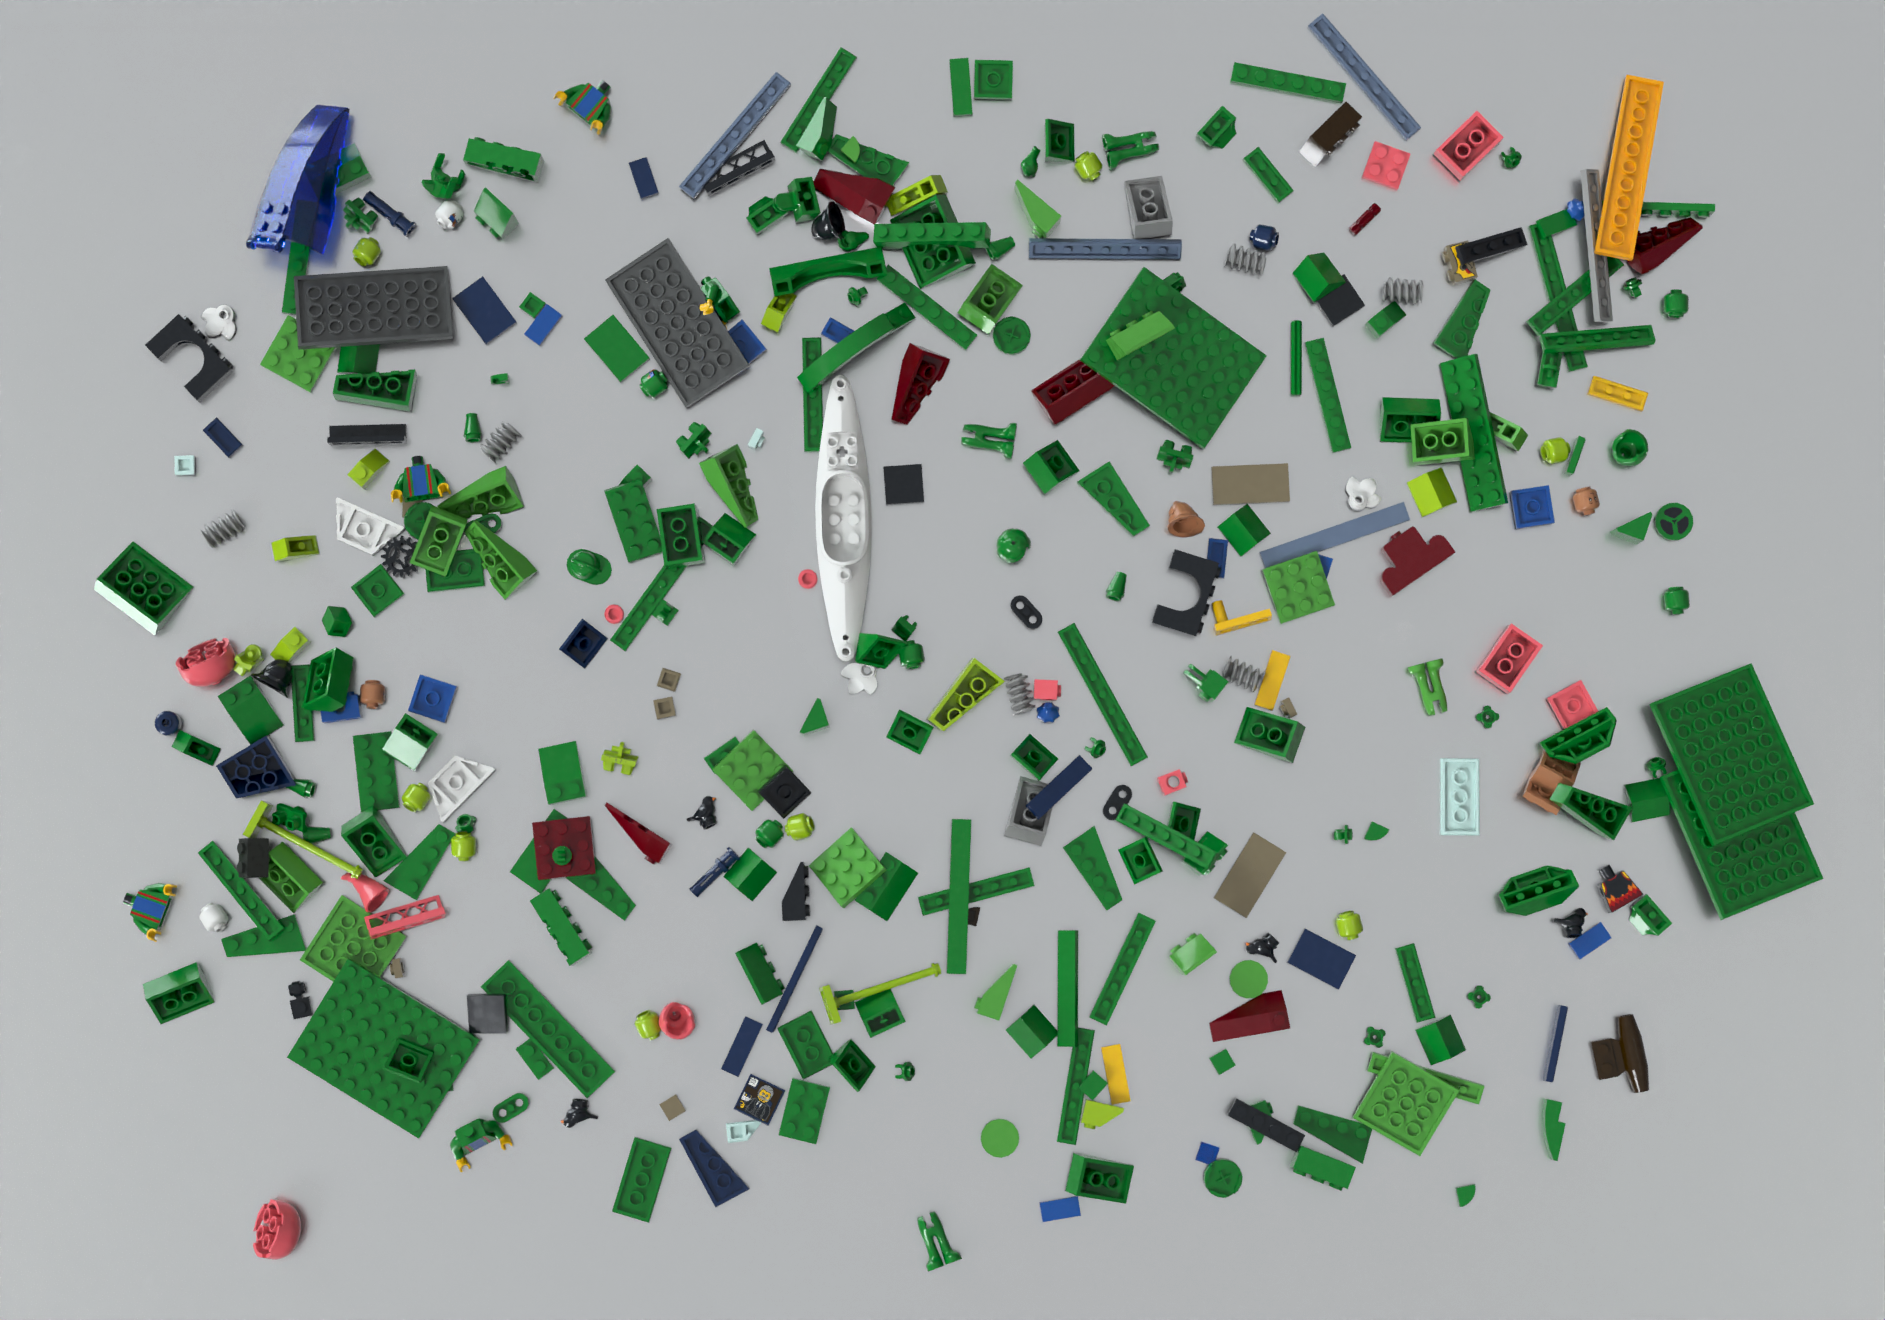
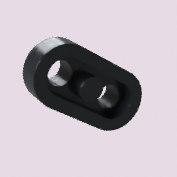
M1022 595L1012 599L1010 604L1011 610L1029 629L1040 627L1042 615L1034 605ZM1018 602L1023 603L1024 607L1022 609L1016 607ZM1031 616L1036 618L1035 623H1030L1029 618Z
M1119 785L1113 790L1103 807V815L1106 819L1116 820L1124 803L1128 805L1132 798V791L1128 786ZM1120 791L1126 792L1125 798L1119 796ZM1110 807L1116 808L1115 814H1110Z

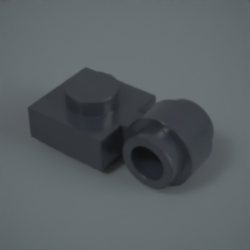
M300 981L292 982L291 985H288L290 996L296 997V999L290 1000L293 1019L312 1016L313 1010L310 996L303 997V994L306 993L305 983Z

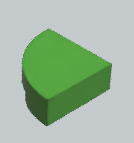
M852 136L841 149V152L854 163L859 158L860 147L857 139Z

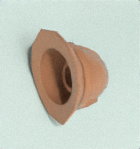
M1175 501L1169 510V524L1167 526L1169 532L1179 537H1191L1201 533L1205 523L1193 508L1185 502Z

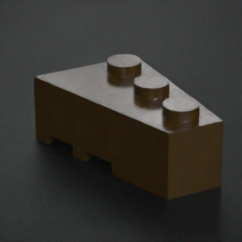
M1345 102L1309 137L1299 152L1316 167L1327 155L1330 156L1337 149L1335 146L1338 143L1341 145L1349 137L1347 135L1349 132L1354 133L1360 126L1358 122L1362 116L1349 103Z

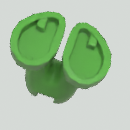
M1443 658L1425 662L1432 682L1433 692H1431L1428 685L1424 663L1408 667L1409 673L1417 679L1428 715H1435L1433 701L1438 700L1441 712H1446L1448 708L1447 699L1439 674L1440 668L1444 665Z

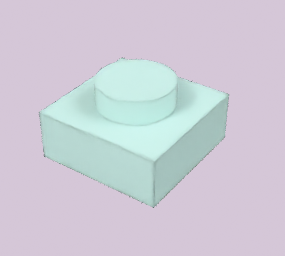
M756 428L748 443L749 448L756 450L757 446H762L765 440L762 430Z
M194 455L174 456L176 476L195 475Z

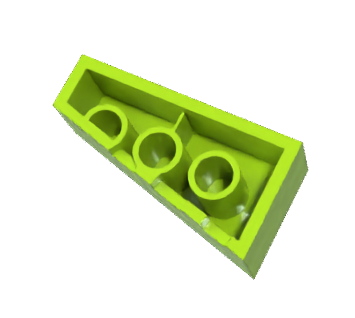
M972 658L926 720L939 730L945 731L1005 681L977 659Z

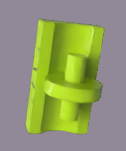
M256 644L247 646L245 651L236 655L234 660L238 663L233 670L244 676L246 672H251L253 668L261 665L264 660L260 658L262 655L261 648Z
M620 742L619 747L612 745L611 751L604 750L602 754L603 770L614 771L615 763L622 764L621 773L631 775L633 768L638 762V756L630 755L631 749L624 748L625 742Z

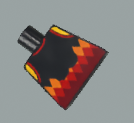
M1610 864L1600 869L1605 880L1597 885L1608 913H1613L1643 895L1625 871L1621 870L1614 873Z

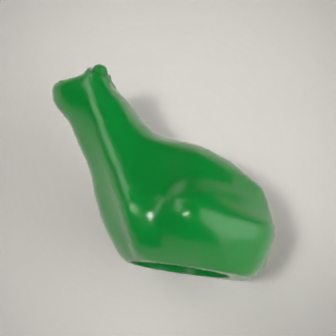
M1036 146L1032 148L1029 155L1021 162L1022 171L1029 178L1035 177L1038 170L1037 157L1041 150Z
M845 230L842 232V236H845V238H838V244L841 249L851 251L869 238V234Z

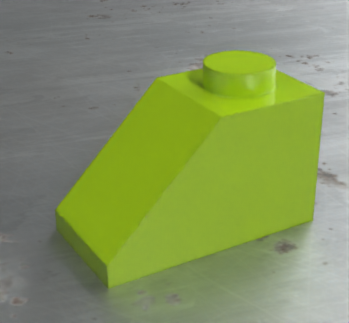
M791 293L774 296L765 311L761 324L778 332L784 324L797 295Z
M374 449L363 457L347 475L365 490L390 461L377 449Z
M316 535L287 537L271 543L275 561L293 560L319 554Z
M294 627L280 640L270 655L275 660L281 659L290 663L311 641L299 628Z
M1085 1099L1081 1123H1085L1084 1127L1095 1129L1096 1126L1101 1127L1123 1113L1124 1108Z

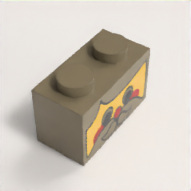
M1468 240L1447 245L1444 248V252H1442L1443 261L1448 264L1449 268L1447 270L1448 280L1452 281L1453 286L1473 281L1478 277L1474 262L1461 265L1455 249L1458 245L1468 243Z

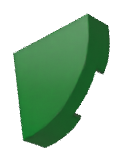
M508 373L493 375L490 377V382L492 385L510 383Z
M1372 821L1364 839L1369 841L1379 840L1389 832V829Z
M1475 1184L1456 1188L1459 1207H1463L1471 1202L1475 1195Z

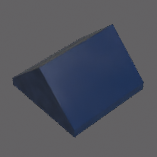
M581 619L559 650L585 669L608 638L584 619Z

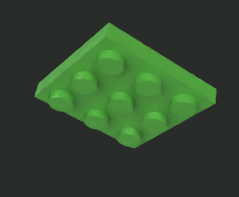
M288 315L260 365L311 393L337 347L299 350L297 321Z
M1317 551L1262 569L1280 624L1335 605Z
M754 729L712 769L751 811L764 800L758 793V790L784 765L793 772Z
M852 827L809 865L842 908L851 903L887 870Z

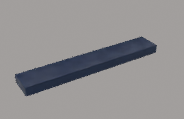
M816 925L769 1022L767 1031L771 1033L775 1031L823 931L822 927Z

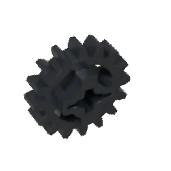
M401 536L400 540L393 537V543L387 541L386 543L389 547L382 548L386 554L381 555V558L386 559L382 565L389 566L386 571L391 572L393 570V576L395 577L400 573L401 578H404L405 573L410 577L412 570L417 573L416 565L412 564L410 566L409 564L417 542L411 543L412 538L410 537L405 541L404 536ZM401 544L408 545L412 549H403ZM394 548V549H395V552H394L393 556L390 557V553H391L392 549ZM400 551L403 554L407 555L404 557V562L398 559L400 557ZM400 564L403 569H397L393 565Z

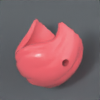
M677 1002L666 1005L659 1017L660 1029L666 1036L672 1039L686 1038L692 1033L696 1025L692 1010L688 1006Z

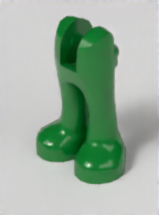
M1147 131L1121 137L1103 134L1102 142L1105 151L1130 144L1136 145L1132 148L1107 152L1106 157L1109 169H1115L1123 159L1143 156L1158 151L1159 144L1143 145V141L1156 138V133L1154 131Z
M1010 423L1006 428L965 424L963 431L976 434L975 438L961 437V443L970 447L1000 451L1006 458L1012 459L1014 442L985 439V436L1015 441L1017 423Z
M936 1212L930 1213L934 1227L929 1229L926 1227L927 1224L923 1216L917 1218L919 1231L929 1254V1261L926 1265L928 1272L944 1266L934 1243V1236L938 1240L946 1265L962 1259L960 1253L951 1248Z

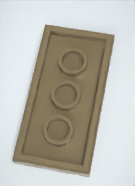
M1288 463L1211 467L1213 505L1290 502Z
M1253 832L1215 894L1214 899L1247 918L1287 852Z

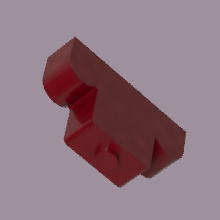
M1414 526L1402 534L1398 531L1390 537L1392 541L1381 548V551L1392 567L1385 569L1381 573L1380 582L1390 597H1392L1453 555L1455 550L1442 535L1433 536L1426 544Z

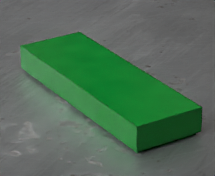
M968 58L949 59L954 117L973 115Z
M1259 147L1243 158L1278 204L1294 192Z

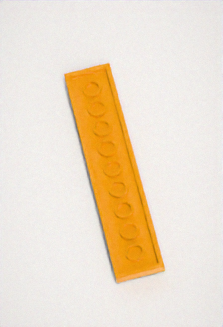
M1626 75L1594 254L1628 261L1633 260L1664 85L1662 81Z

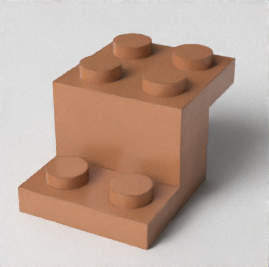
M1543 751L1539 763L1529 776L1522 797L1531 803L1539 805L1547 812L1557 815L1561 807L1552 802L1550 798L1559 783L1571 787L1574 785L1581 763L1574 764L1549 757Z

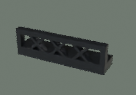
M765 140L729 158L722 167L726 165L734 167L733 171L722 175L721 167L718 173L715 174L717 176L716 180L706 184L704 189L708 196L774 162L775 156ZM763 146L767 153L755 157L756 149ZM743 156L751 158L750 162L742 166L737 165L739 158Z
M407 425L329 426L327 443L330 446L407 444Z

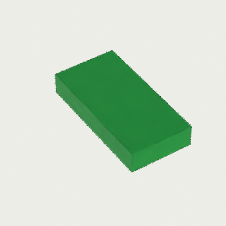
M1567 209L1536 221L1543 239L1577 226L1575 219L1571 218Z
M1578 436L1576 438L1564 471L1565 475L1571 476L1574 474L1586 441L1584 437Z

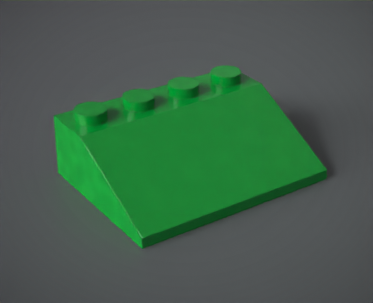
M946 194L935 195L890 219L891 224L958 223ZM918 244L902 247L920 289L976 264L968 247L948 244Z
M133 541L96 579L94 586L95 591L154 635L167 623L193 589L192 585Z

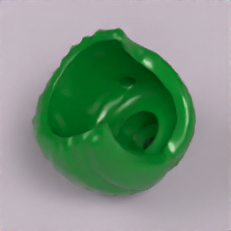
M1626 429L1620 433L1612 445L1615 461L1624 466L1640 464L1646 458L1649 450L1644 435L1632 429Z
M1007 529L998 537L996 543L997 554L1009 564L1017 562L1023 558L1027 547L1028 549L1031 548V540L1021 529Z

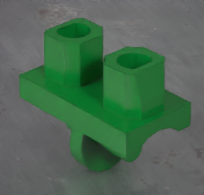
M359 197L353 201L348 200L345 202L346 206L343 211L346 215L344 218L348 221L345 227L347 229L354 227L356 230L362 228L367 234L370 233L378 219V215L373 210L364 214L361 210L365 208V203Z
M1542 352L1537 385L1557 388L1562 359L1561 353L1543 354Z
M693 422L688 429L692 433L690 438L687 439L682 435L676 440L681 452L688 459L694 453L698 455L701 450L705 453L709 451L705 446L710 442L707 438L712 434L704 424L700 425Z
M1165 440L1164 444L1160 446L1157 459L1164 461L1163 465L1170 466L1169 472L1173 473L1174 468L1182 470V466L1190 468L1194 456L1192 455L1191 446L1182 445L1181 451L1173 449L1175 445L1173 441Z
M279 803L276 805V812L272 813V823L275 825H286L287 829L291 831L299 830L304 832L307 830L305 825L307 813L304 812L303 807L296 806L293 808Z

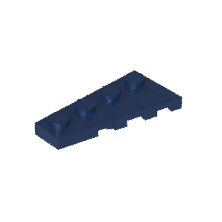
M697 1130L679 1139L715 1208L750 1189Z

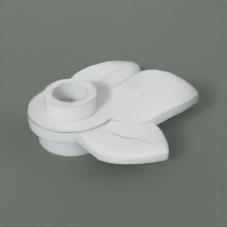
M230 306L210 307L202 313L201 318L207 321L205 327L207 337L211 338L222 334L229 341L234 336L236 326L233 322L234 311ZM222 311L226 312V318L222 317Z
M1352 476L1348 480L1346 491L1349 494L1348 503L1352 509L1363 510L1365 507L1373 508L1380 503L1382 498L1375 494L1376 482L1373 478H1367L1359 482ZM1355 498H1359L1361 503H1358Z
M851 663L841 672L842 676L850 679L848 683L850 694H856L865 690L871 695L877 688V680L875 678L876 667ZM865 667H869L871 669V672L869 674H865L863 672Z

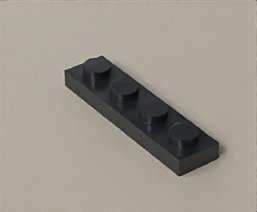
M1522 227L1458 245L1455 249L1460 264L1464 265L1522 248L1528 244Z
M1237 1098L1228 1113L1229 1117L1295 1152L1298 1151L1305 1137L1301 1132Z

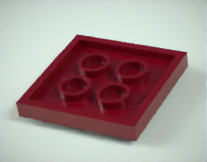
M590 816L532 823L539 881L596 874ZM559 846L569 848L572 853L571 861L563 866L556 864L552 857L553 851Z

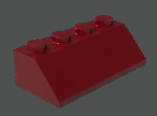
M1079 359L1032 389L1031 392L1049 419L1056 425L1100 395L1111 390L1115 385Z

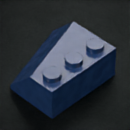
M268 735L216 765L236 799L296 785L289 768Z

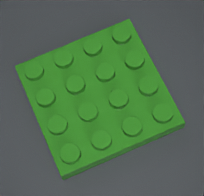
M341 895L300 958V961L333 982L348 958L381 978L407 936L399 931L371 940L364 917L372 915V913L366 912L364 908ZM377 918L369 920L371 928L383 924V921Z
M1391 1051L1355 1111L1353 1118L1421 1156L1459 1093V1089Z

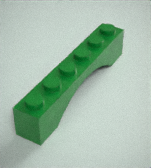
M986 222L874 224L873 243L877 247H882V249H899L918 244H948L968 248H990L991 229Z
M882 247L769 268L774 296L794 293L808 283L832 276L852 275L873 278L887 275Z

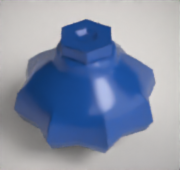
M1576 198L1567 203V212L1571 218L1581 221L1585 216L1583 201Z
M1052 702L1043 703L1037 708V718L1041 719L1044 723H1053L1055 719L1060 717L1059 707L1055 706Z

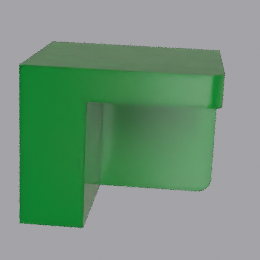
M328 606L322 618V623L328 635L346 637L352 624L346 608Z
M1092 1070L1079 1086V1089L1093 1101L1108 1083Z

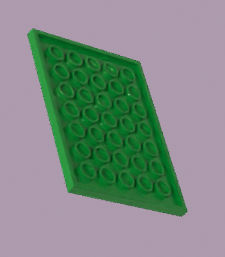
M1143 267L1080 358V361L1204 449L1267 355L1150 270ZM1150 311H1153V313L1160 311L1174 325L1175 329L1119 360H1116L1106 341L1111 337L1110 333L1119 328L1121 331L1127 329L1126 325L1134 320L1137 322L1142 321V316Z
M1752 663L1649 704L1712 846L1814 805Z
M1676 770L1659 777L1720 920L1824 879L1795 812L1712 846L1679 771Z
M348 958L287 1058L419 1139L480 1039ZM397 1038L433 1052L432 1059L421 1083H416L383 1070Z

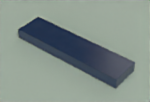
M1079 755L1040 791L1026 807L1039 820L1092 770V767Z
M1558 1005L1543 1081H1554L1568 1011L1567 1006Z

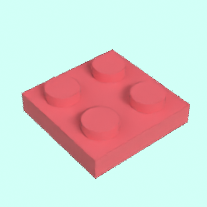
M1375 141L1362 178L1398 190L1410 153Z
M1581 680L1546 698L1563 729L1598 712Z

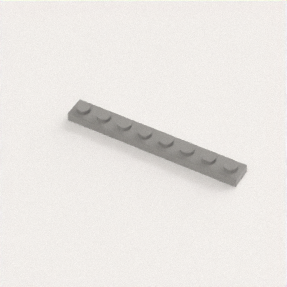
M1584 169L1580 170L1594 322L1613 321L1607 256L1594 254L1602 211L1599 170Z

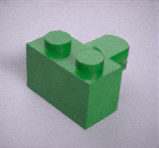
M812 177L794 179L787 186L789 192L779 193L772 201V206L776 212L793 211L796 222L814 220L821 213Z
M1189 664L1188 668L1202 680H1199L1187 670L1183 672L1185 676L1197 684L1198 696L1205 702H1213L1229 682L1214 670L1210 669L1205 675L1192 664Z

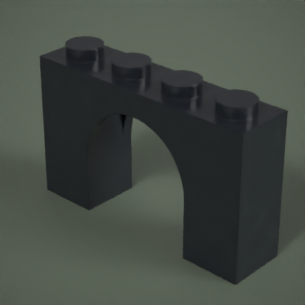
M178 314L148 341L145 346L160 361L164 360L174 349L182 344H195L201 348L204 355L203 367L184 386L200 403L234 371L230 368L232 364L225 357L223 359L217 354L219 350L212 343L208 345L204 341L207 337L199 329L195 331L191 327L194 323L187 316L182 317Z
M1174 549L1169 568L1192 575L1199 583L1200 597L1192 608L1184 611L1157 604L1152 623L1196 636L1197 633L1201 634L1204 625L1201 619L1203 615H1207L1210 604H1207L1209 596H1213L1216 587L1212 584L1214 578L1218 579L1221 568L1218 567L1219 563Z

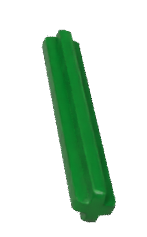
M1294 320L1291 322V395L1299 396L1302 394V322Z

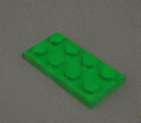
M641 478L604 490L628 563L662 552L660 534Z
M391 731L353 736L361 812L372 805L377 811L400 808L395 759L382 751V748L392 734Z

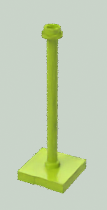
M260 801L243 833L244 836L257 838L261 828H266L351 873V878L358 879L363 869L359 865L354 867L268 821L267 817L274 805L266 801Z
M931 963L930 968L839 998L833 997L830 985L820 987V994L830 1024L841 1022L837 1008H840V1005L933 974L935 977H938L941 974V969L938 963Z

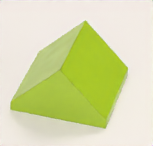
M1442 467L1407 482L1422 517L1457 503Z

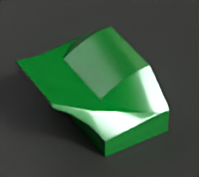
M1221 106L1199 130L1197 136L1210 147L1224 148L1237 134L1235 130L1236 117L1224 106Z
M765 196L749 207V215L746 219L756 234L767 230L788 214V212H776L772 206L773 198Z
M1645 894L1632 906L1629 921L1642 936L1647 934L1659 936L1672 924L1648 894Z

